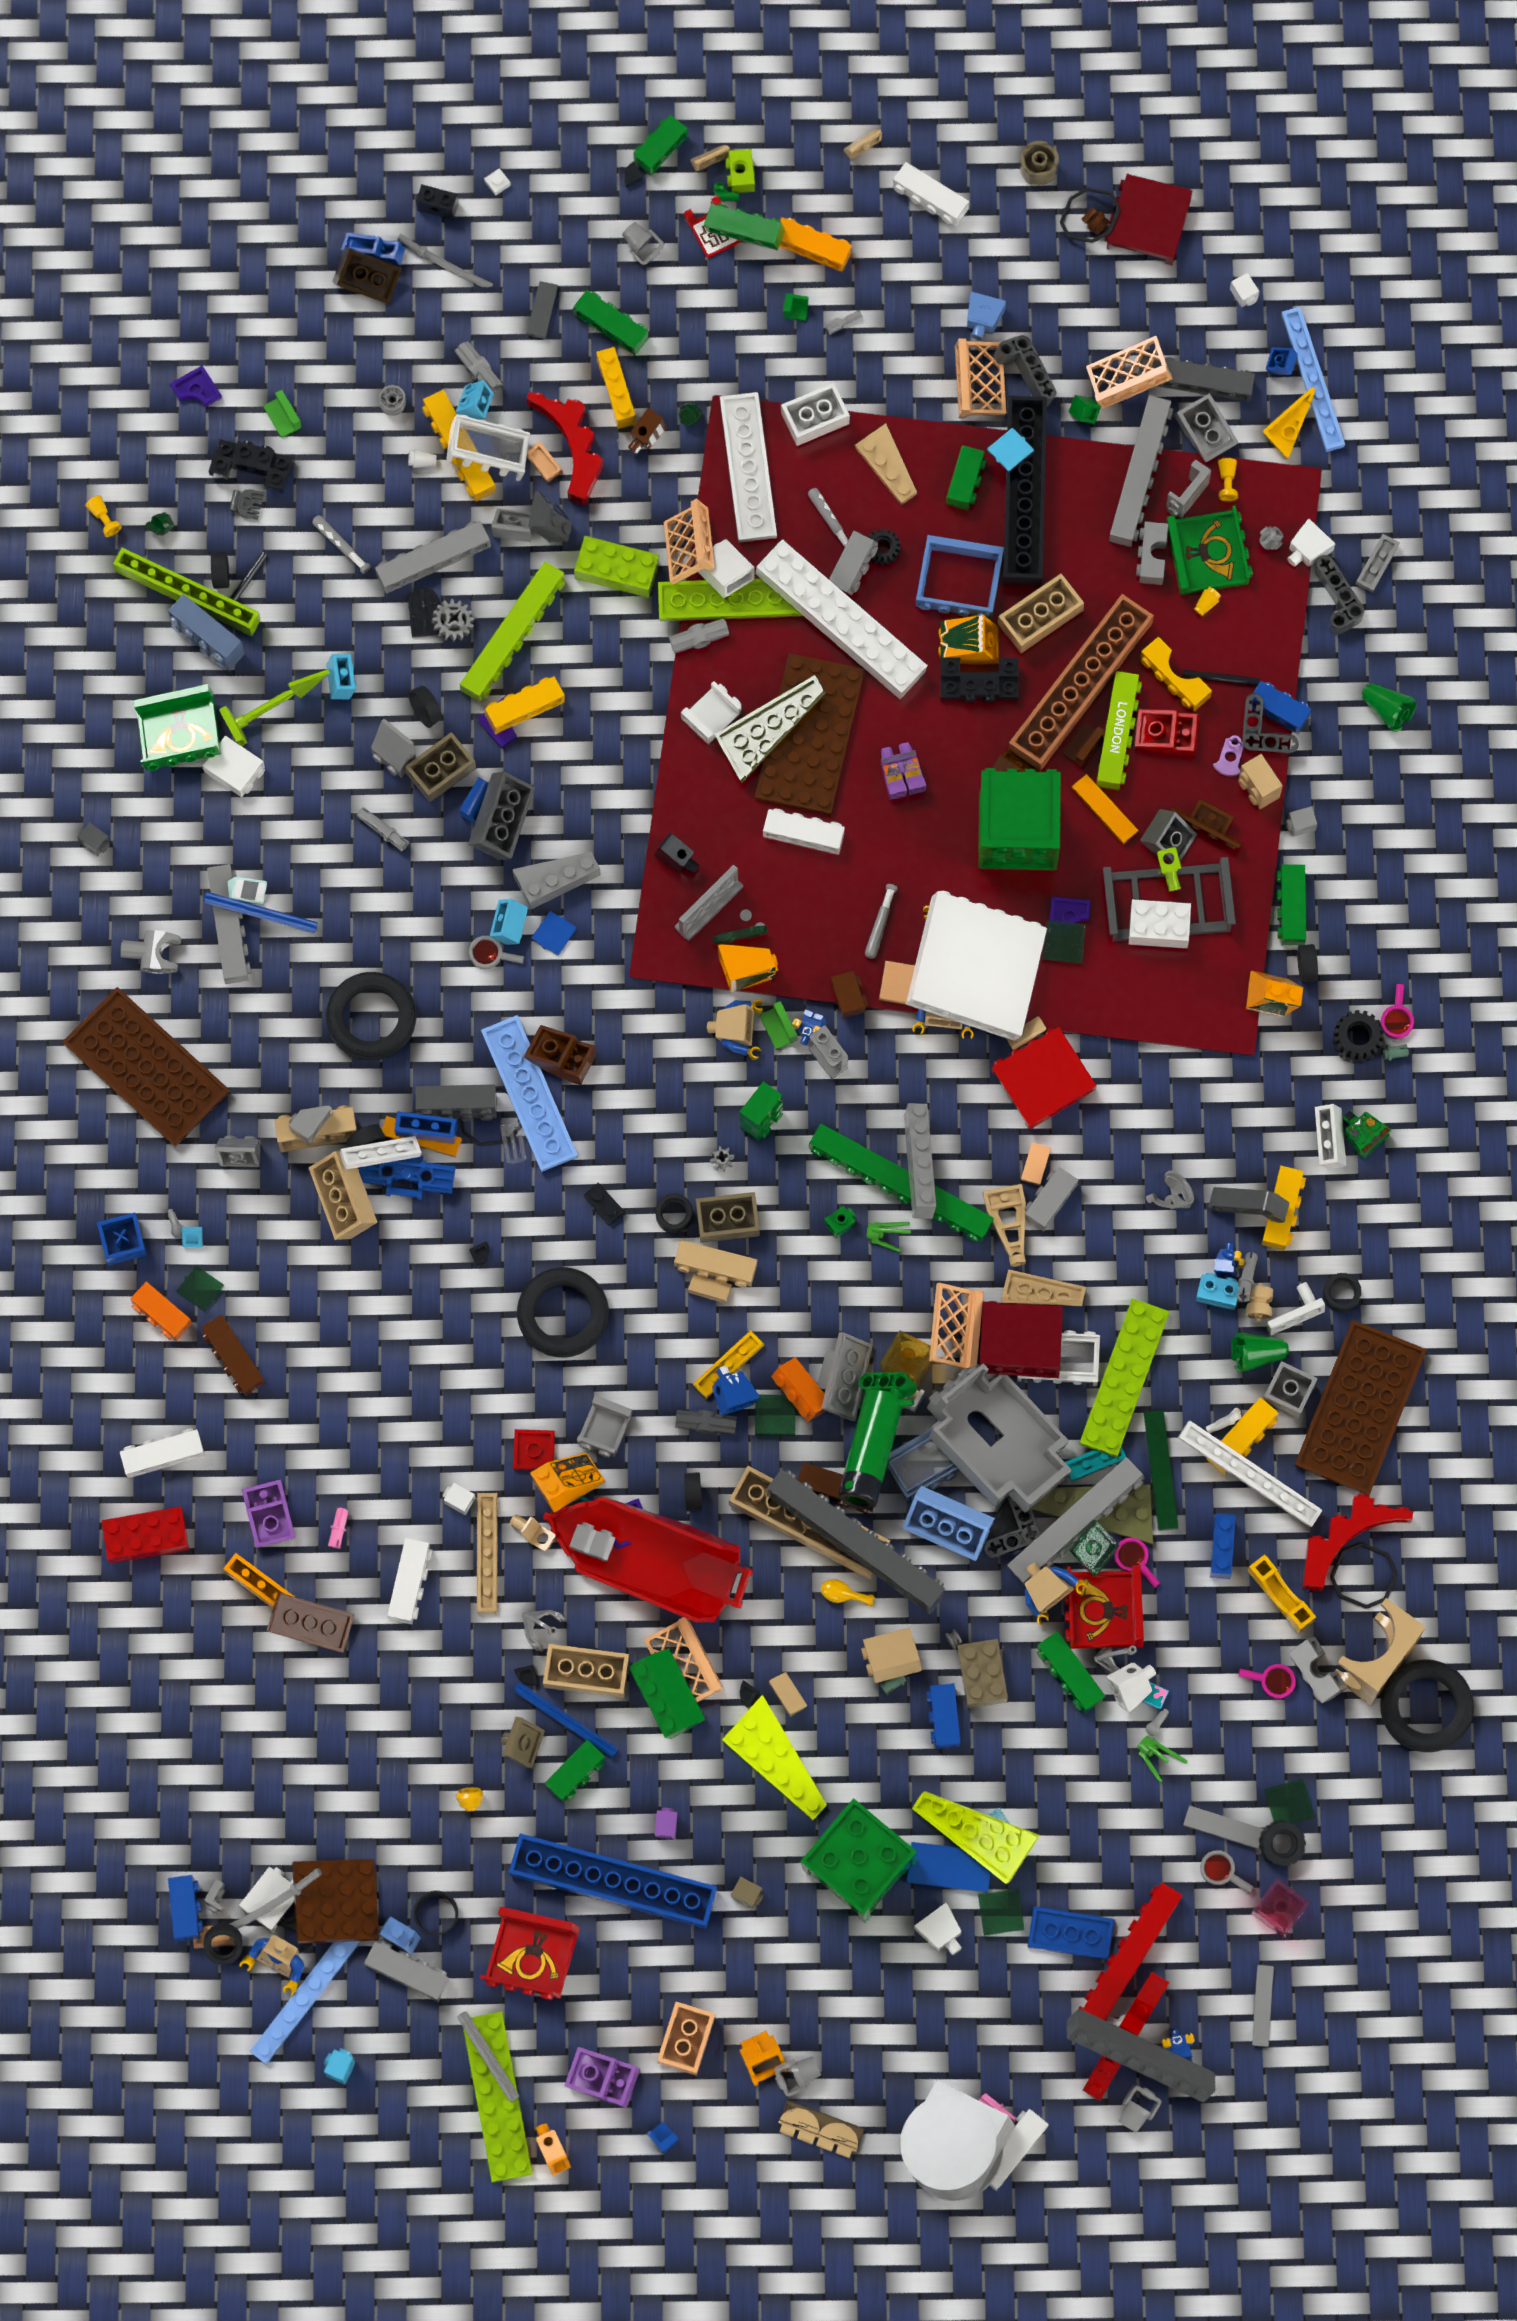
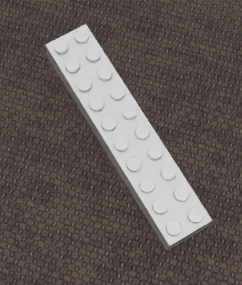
M781 540L757 565L755 574L899 699L926 672L928 665L784 540Z

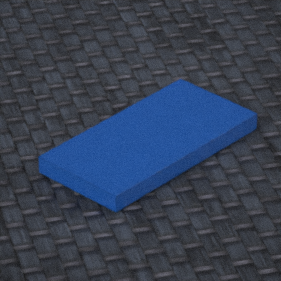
M918 1842L911 1843V1847L917 1851L918 1861L913 1867H909L907 1883L988 1893L990 1871L962 1848Z
M1034 1906L1027 1948L1109 1960L1115 1919Z

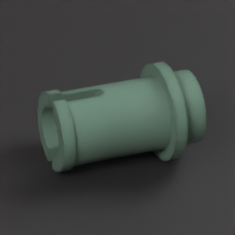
M1407 1044L1394 1047L1387 1045L1386 1048L1382 1049L1384 1060L1388 1059V1061H1391L1393 1058L1409 1056Z
M904 1676L886 1680L880 1686L889 1695L900 1685L904 1686V1682L907 1680Z

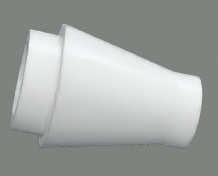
M414 449V451L410 450L408 466H413V468L436 466V455Z

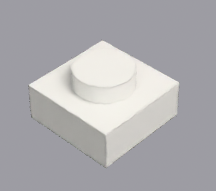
M500 168L484 178V182L495 196L511 186L510 181Z

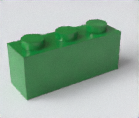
M669 115L667 119H662L657 130L649 133L644 144L637 146L634 150L633 158L635 164L652 176L688 137V128L672 115Z
M962 445L947 494L946 505L969 510L970 504L974 505L976 499L974 490L975 487H979L982 476H979L981 469H985L987 461L984 458V451Z
M587 1739L545 1782V1786L562 1803L565 1800L570 1801L577 1793L575 1790L580 1785L582 1787L585 1786L591 1779L589 1776L594 1771L598 1772L605 1765L603 1762L605 1756Z

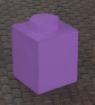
M662 1808L661 1811L657 1810L655 1838L676 1839L678 1814L674 1812V1809Z

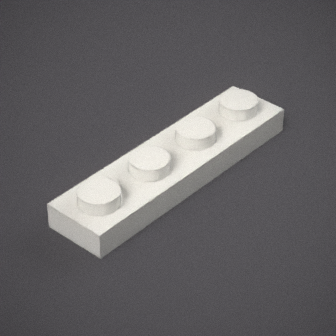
M416 1136L343 1148L339 1154L346 1170L420 1157L421 1150Z

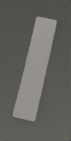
M1257 1966L1252 2041L1254 2046H1269L1273 1966Z

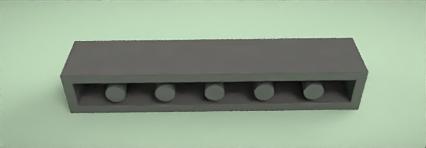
M1143 355L1140 364L1146 366L1151 357ZM1171 357L1165 358L1173 379L1157 387L1205 395L1210 393L1211 396L1250 402L1255 377L1254 373L1248 370L1236 371L1229 367H1213L1211 364L1200 365L1189 360L1182 362L1176 361ZM1155 359L1151 368L1156 369L1162 366L1161 361ZM1139 367L1138 376L1142 375L1143 368Z

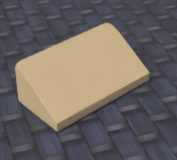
M880 129L871 130L844 148V152L850 160H853L880 142L882 131Z
M727 145L719 146L690 159V162L695 171H699L728 158L730 148Z
M1038 1016L1024 1025L1020 1038L1016 1041L1007 1039L1011 1048L1015 1050L1044 1032L1046 1026Z
M694 1274L688 1288V1293L726 1304L732 1284Z
M786 1672L769 1680V1685L790 1717L807 1707V1704Z

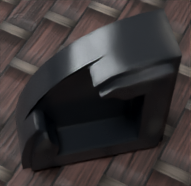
M634 161L627 166L624 172L626 188L643 179Z
M487 1241L469 1249L477 1268L481 1267L488 1258L489 1246Z
M534 1665L514 1669L517 1678L521 1682L530 1686H538Z
M743 1680L740 1686V1699L748 1709L760 1691Z

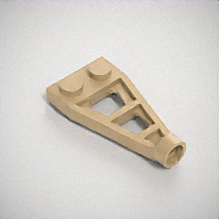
M1022 1184L983 1191L986 1212L994 1217L992 1224L1009 1256L1010 1266L1017 1267L1026 1264L1024 1255V1209L1026 1201ZM1014 1207L1016 1209L1015 1222L1004 1224L998 1215V1211ZM1017 1228L1019 1240L1011 1243L1008 1242L1005 1230Z

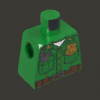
M1350 1110L1342 1118L1349 1125L1344 1134L1362 1160L1391 1133L1389 1127L1366 1111L1358 1118Z

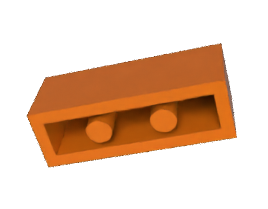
M147 1281L130 1298L133 1304L131 1307L138 1314L143 1312L148 1317L146 1320L152 1326L156 1327L158 1325L162 1329L161 1333L169 1340L173 1338L177 1341L192 1325L189 1317Z
M796 1357L778 1367L771 1377L808 1423L826 1412L821 1409L825 1393Z

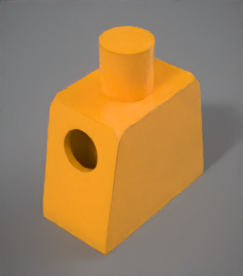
M547 2123L539 2125L536 2128L539 2135L536 2141L552 2176L571 2168L555 2130L550 2131Z

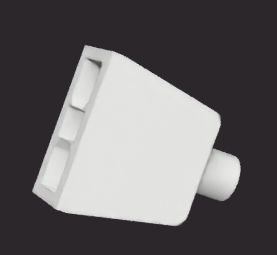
M1308 519L1291 541L1289 549L1293 554L1287 560L1294 567L1301 561L1309 567L1316 563L1320 556L1331 553L1334 550L1335 543Z
M1130 1663L1108 1675L1107 1679L1117 1704L1128 1713L1131 1712L1151 1693L1152 1688L1149 1679L1156 1675V1671L1151 1665L1142 1669L1137 1664Z
M947 1903L936 1909L914 1927L937 1951L946 1946L949 1952L954 1955L962 1949L956 1941V1938L961 1935V1930Z

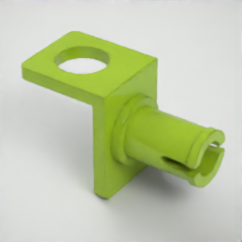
M1176 847L1158 851L1157 856L1161 867L1158 873L1165 875L1169 892L1181 889L1176 873L1178 869H1181ZM1166 853H1171L1174 856L1173 863H1164L1163 856Z

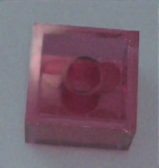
M1277 1878L1251 1914L1285 1938L1305 1912L1310 1902Z

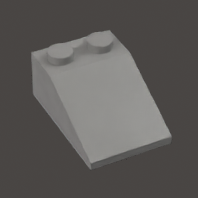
M1210 393L1173 415L1182 432L1205 462L1239 443Z
M383 719L371 747L372 757L379 764L384 763L392 775H398L402 778L406 774L405 766L416 758L414 743L387 720Z
M235 1136L219 1138L215 1146V1153L220 1166L260 1167L261 1143L259 1139L253 1136H246L244 1139H236Z

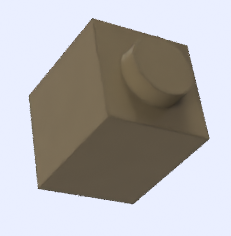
M740 1877L731 1893V1898L753 1909L755 1904L759 1906L764 1895L761 1893L762 1887Z

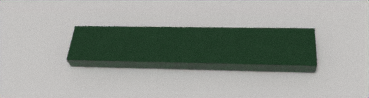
M1164 1410L1144 1412L1158 1531L1178 1529Z

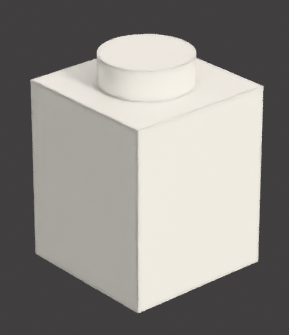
M1248 273L1231 281L1230 290L1241 308L1245 305L1250 306L1257 301L1259 290Z
M455 1483L451 1487L448 1486L443 1494L444 1503L465 1516L476 1499L475 1494Z

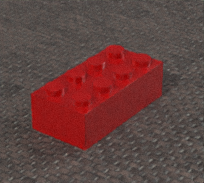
M182 1507L101 1520L107 1560L110 1564L189 1550Z

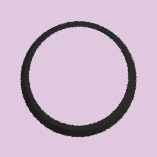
M419 686L408 691V698L412 709L426 727L431 728L442 719L441 709L428 688Z
M438 1890L429 1891L423 1894L415 1903L413 1910L414 1921L420 1930L429 1935L445 1934L453 1928L457 1921V1904L446 1892ZM431 1897L447 1899L455 1911L453 1924L449 1929L441 1933H431L425 1930L419 1922V1908L425 1900Z

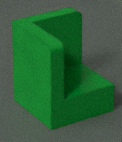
M786 293L783 318L806 321L809 297Z
M1074 395L1069 413L1081 422L1095 424L1101 406L1089 397Z

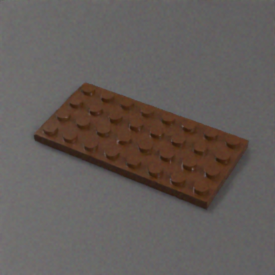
M789 653L779 696L814 675L821 684L825 694L763 760L755 800L831 816L865 669Z
M118 987L62 1041L66 1048L174 1147L230 1093V1090Z
M1352 1320L1294 1466L1360 1493L1370 1495L1427 1349Z

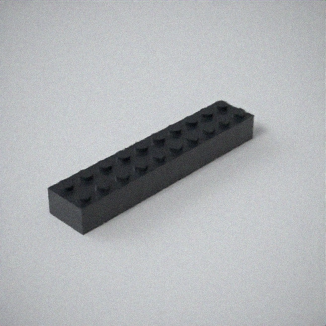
M1008 396L1007 432L1013 427L1021 437H1025V441L1034 451L1011 471L1008 472L1006 470L1003 585L1042 586L1047 397Z

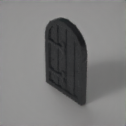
M429 588L417 589L409 597L408 608L412 638L434 636L440 632L439 630H433L436 624L431 622L435 618L432 616L433 612L437 611L436 608L440 605L438 595Z
M1006 1497L993 1517L995 1519L986 1542L1018 1530L1008 1498ZM1021 1512L1018 1518L1021 1522H1027L1030 1519V1515L1027 1512ZM1010 1537L1006 1543L1009 1547H1013L1017 1539ZM1003 1540L1000 1541V1546L994 1547L993 1544L990 1545V1548L994 1551L1001 1547L1003 1551L1006 1550L1003 1546Z

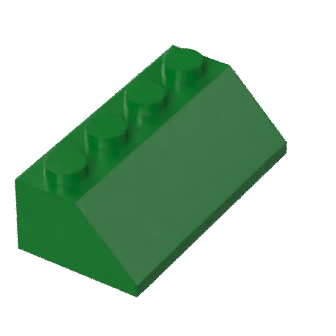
M670 1648L649 1655L629 1666L665 1738L673 1739L706 1720Z

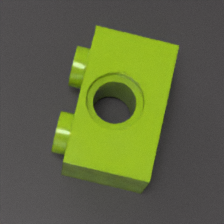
M751 149L729 151V158H725L726 170L730 169V175H727L728 187H732V192H755ZM738 169L744 170L743 173H737L735 171Z

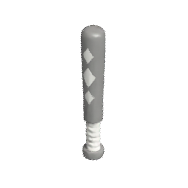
M817 488L811 489L808 492L809 498L833 533L838 536L843 546L846 547L849 540L844 534L843 528Z
M318 515L313 519V525L346 557L351 558L360 567L361 573L365 574L371 569V565L365 563L322 516Z
M893 884L886 885L885 899L879 909L865 950V956L870 959H874L877 955L890 912L889 908L892 898L898 889Z

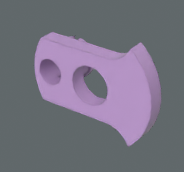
M1234 735L1225 739L1220 759L1217 763L1213 764L1215 770L1225 776L1240 774L1238 764L1244 748L1240 737ZM1229 752L1234 753L1236 759L1232 762L1225 759V755Z

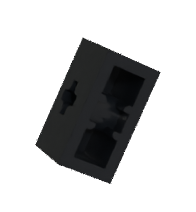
M421 184L416 199L417 210L454 220L459 204L458 194Z

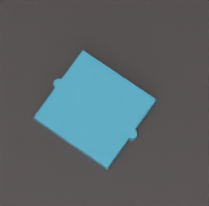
M1013 427L987 448L996 458V462L1000 463L1008 472L1034 451L1025 441V437H1021Z

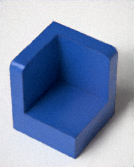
M664 2122L660 2123L652 2131L647 2132L648 2137L662 2154L679 2141L678 2137L672 2133Z

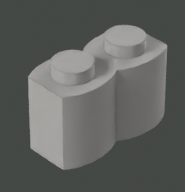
M583 1522L582 1525L577 1524L569 1548L607 1562L616 1538L612 1536L613 1533L602 1529L599 1532L594 1530L593 1525Z

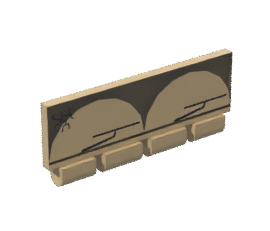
M790 2100L786 2101L779 2120V2124H782L780 2133L793 2137L795 2131L798 2130L797 2139L813 2144L815 2137L819 2138L816 2146L831 2152L834 2144L838 2145L836 2154L850 2158L852 2151H857L865 2129Z

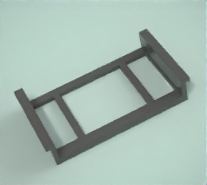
M1228 857L1220 858L1219 864L1185 866L1176 871L1177 876H1194L1199 923L1190 924L1189 935L1230 932L1231 925L1236 923ZM1103 867L1110 935H1113V942L1129 940V929H1117L1112 881L1131 880L1133 900H1139L1137 879L1165 877V875L1158 873V870L1161 869L1111 873V867ZM1219 872L1224 921L1205 923L1200 874Z

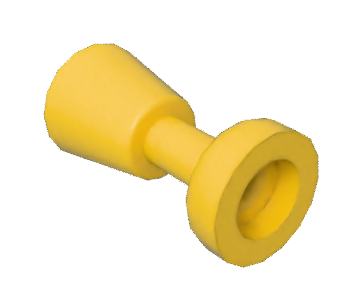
M1232 458L1218 461L1221 478L1224 480V489L1219 492V499L1222 501L1238 499V492L1232 489V479L1235 477L1237 460Z
M101 495L94 496L87 501L85 507L104 523L103 533L106 537H111L121 530V524L118 521H111L108 517V510Z

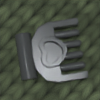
M251 489L244 490L242 493L239 490H234L229 511L236 513L238 510L239 514L244 518L259 520L258 515L260 512L250 509H261V507L254 506V504L261 505L262 502L254 501L253 499L263 500V497L260 496H264L265 493Z

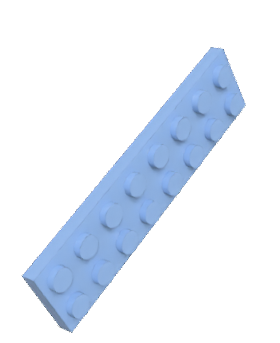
M518 1015L482 1029V1035L540 1171L543 1172L577 1158L576 1150L540 1067L524 1057L530 1043Z

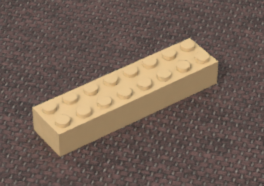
M747 1466L729 1499V1506L870 1580L872 1579L874 1574L769 1498L767 1496V1487L773 1481V1478ZM861 1526V1527H862L863 1529H865L866 1531L869 1530V1529H867L866 1527ZM877 1534L878 1540H880L883 1543L885 1541L890 1543V1540Z

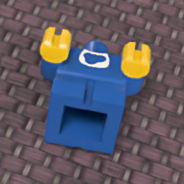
M805 1010L802 1020L795 1018L792 1025L796 1027L797 1032L802 1037L800 1043L807 1046L810 1040L809 1036L824 1025L826 1026L827 1022L824 1016Z
M1227 1243L1225 1249H1220L1215 1260L1214 1272L1218 1277L1237 1279L1238 1273L1235 1268H1243L1245 1259H1241V1251L1233 1250L1234 1245L1231 1243Z
M1175 2029L1171 2031V2038H1167V2040L1162 2039L1164 2049L1192 2061L1190 2046L1195 2041L1192 2033L1189 2036L1188 2034L1180 2036L1179 2030Z

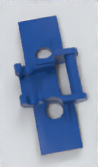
M420 1156L359 1167V1173L363 1183L387 1186L386 1196L413 1197L422 1201L423 1191L452 1194L456 1166L426 1163L424 1157ZM384 1167L392 1168L393 1172L390 1176L382 1175L381 1171ZM423 1172H430L432 1178L429 1181H423L421 1179ZM399 1180L412 1181L418 1185V1190L392 1187L393 1182H399Z

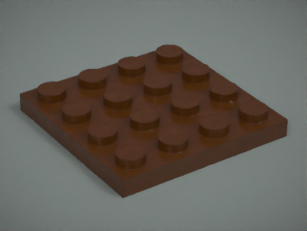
M374 1859L293 1861V1883H299V1881L317 1868L322 1872L320 1877L301 1890L300 1895H294L297 1943L378 1941L380 1939Z

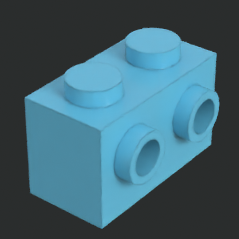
M484 380L469 383L464 387L456 409L458 415H466L477 420L485 419L494 393Z
M332 654L326 663V668L330 672L328 674L331 699H350L356 691L351 654Z
M513 899L498 900L489 937L506 945L519 944L528 907Z
M1213 1273L1202 1274L1196 1302L1235 1310L1239 1290L1237 1280L1230 1277L1225 1279L1217 1278L1218 1276Z
M341 2048L339 2051L334 2049L332 2054L329 2053L324 2062L326 2065L325 2075L346 2085L356 2063L352 2058V2053Z

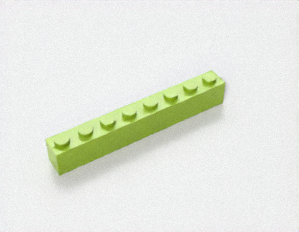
M121 548L113 563L115 572L176 601L184 594L212 618L250 636L254 634L261 621L258 611L124 548Z
M544 561L461 681L460 690L478 702L488 697L492 684L499 681L503 668H507L510 665L514 652H518L521 649L523 639L526 636H530L534 629V623L541 620L545 607L552 604L555 599L554 594L565 585L564 572Z

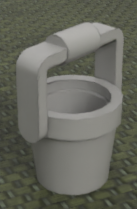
M633 222L622 233V236L632 247L630 253L643 265L648 264L651 260L653 261L665 245L651 229L647 232L636 222ZM654 237L660 245L654 248L643 261L637 253Z
M813 2056L797 2062L795 2059H791L776 2066L774 2069L777 2076L775 2080L780 2090H783L788 2097L807 2088L806 2084L821 2076ZM791 2067L799 2086L787 2090V2084L780 2071Z
M1133 2085L1123 2101L1126 2107L1119 2123L1137 2133L1146 2119L1152 2120L1161 2105V2100L1146 2087L1141 2088ZM1136 2090L1146 2098L1156 2101L1150 2112L1131 2101Z

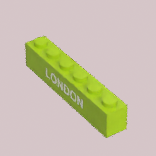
M1116 671L1096 784L1098 787L1119 790L1120 784L1125 783L1126 773L1122 771L1123 766L1128 765L1129 754H1126V748H1131L1132 736H1129L1130 729L1134 730L1136 718H1132L1133 711L1137 712L1139 700H1135L1136 693H1140L1142 682L1138 681V674Z

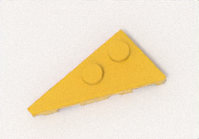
M1313 387L1262 431L1286 459L1291 454L1315 394Z

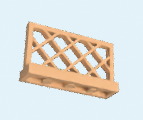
M1157 336L1086 366L1096 394V401L1102 409L1173 379L1168 370ZM1155 343L1156 348L1153 354L1145 352L1149 345ZM1133 352L1139 353L1135 362L1128 360V357ZM1143 355L1151 357L1146 366L1139 363ZM1117 359L1121 361L1118 369L1110 367L1113 361ZM1155 359L1162 363V366L1156 369L1151 368ZM1125 363L1133 365L1129 373L1122 371ZM1099 367L1104 368L1100 377L1093 373V370ZM1137 367L1144 369L1140 376L1133 375ZM1108 370L1115 372L1111 381L1104 379ZM1120 374L1127 377L1123 383H1115ZM1102 382L1109 384L1107 390L1099 391Z
M961 338L958 339L955 345L959 417H967V415H1006L1004 365L998 364L986 352L989 348H997L1000 342H974ZM969 347H976L981 353L975 358L969 353ZM982 355L991 361L986 367L978 361ZM973 363L982 370L977 375L970 371V366ZM992 364L999 369V373L996 376L988 370ZM983 372L992 379L986 385L978 378ZM974 381L982 387L978 393L971 388V384ZM993 381L1000 386V391L996 394L988 387ZM984 390L992 396L988 402L979 396ZM975 399L984 405L981 409H972V402ZM995 399L1001 404V410H994L989 404Z
M698 499L691 501L690 508L664 521L669 577L673 585L704 568L708 571L715 568L708 507ZM692 515L689 523L685 522L688 516ZM675 523H678L675 529L671 531L670 526ZM685 525L686 528L684 529L682 535L678 534L682 526ZM693 528V529H694V532H693V534L691 535V537L688 538L687 536H688L689 532L691 531V529ZM676 537H679V540L677 541L676 545L673 546V541ZM687 540L688 542L684 549H680L683 542ZM693 543H694V544H695V548H694L693 552L690 553L689 550H690V548L692 547V545H693ZM677 552H681L677 561H674ZM686 555L690 556L685 565L682 564ZM696 558L698 564L693 567H690L694 559ZM679 567H682L680 574L676 575Z
M943 1283L936 1284L929 1361L956 1367L961 1371L964 1368L968 1370L972 1366L977 1367L984 1291H972ZM942 1289L947 1290L951 1296L947 1301L942 1296ZM959 1294L966 1295L964 1305L957 1298ZM952 1300L958 1307V1310L954 1313L948 1306ZM942 1308H944L947 1314L949 1315V1317L945 1320H943L940 1316V1311ZM959 1312H961L964 1317V1321L961 1325L955 1317ZM950 1320H952L954 1325L956 1326V1329L952 1332L946 1325V1323ZM941 1327L947 1334L943 1340L938 1335ZM958 1331L962 1336V1342L960 1344H958L955 1337L953 1336ZM948 1339H950L955 1347L950 1352L944 1344ZM939 1347L945 1353L943 1358L936 1357L937 1348ZM955 1351H958L960 1355V1363L956 1362L952 1357Z
M682 1617L678 1622L644 1639L651 1655L655 1652H660L653 1649L650 1643L656 1638L664 1640L661 1651L665 1650L667 1641L678 1644L673 1656L675 1660L679 1659L687 1662L682 1674L684 1677L696 1680L692 1693L698 1696L695 1698L697 1703L724 1690L689 1619ZM677 1627L681 1632L679 1642L668 1639L671 1630ZM681 1645L688 1647L690 1650L688 1660L677 1657ZM690 1663L697 1665L699 1668L697 1678L687 1675ZM699 1681L706 1683L710 1690L704 1694L695 1692Z

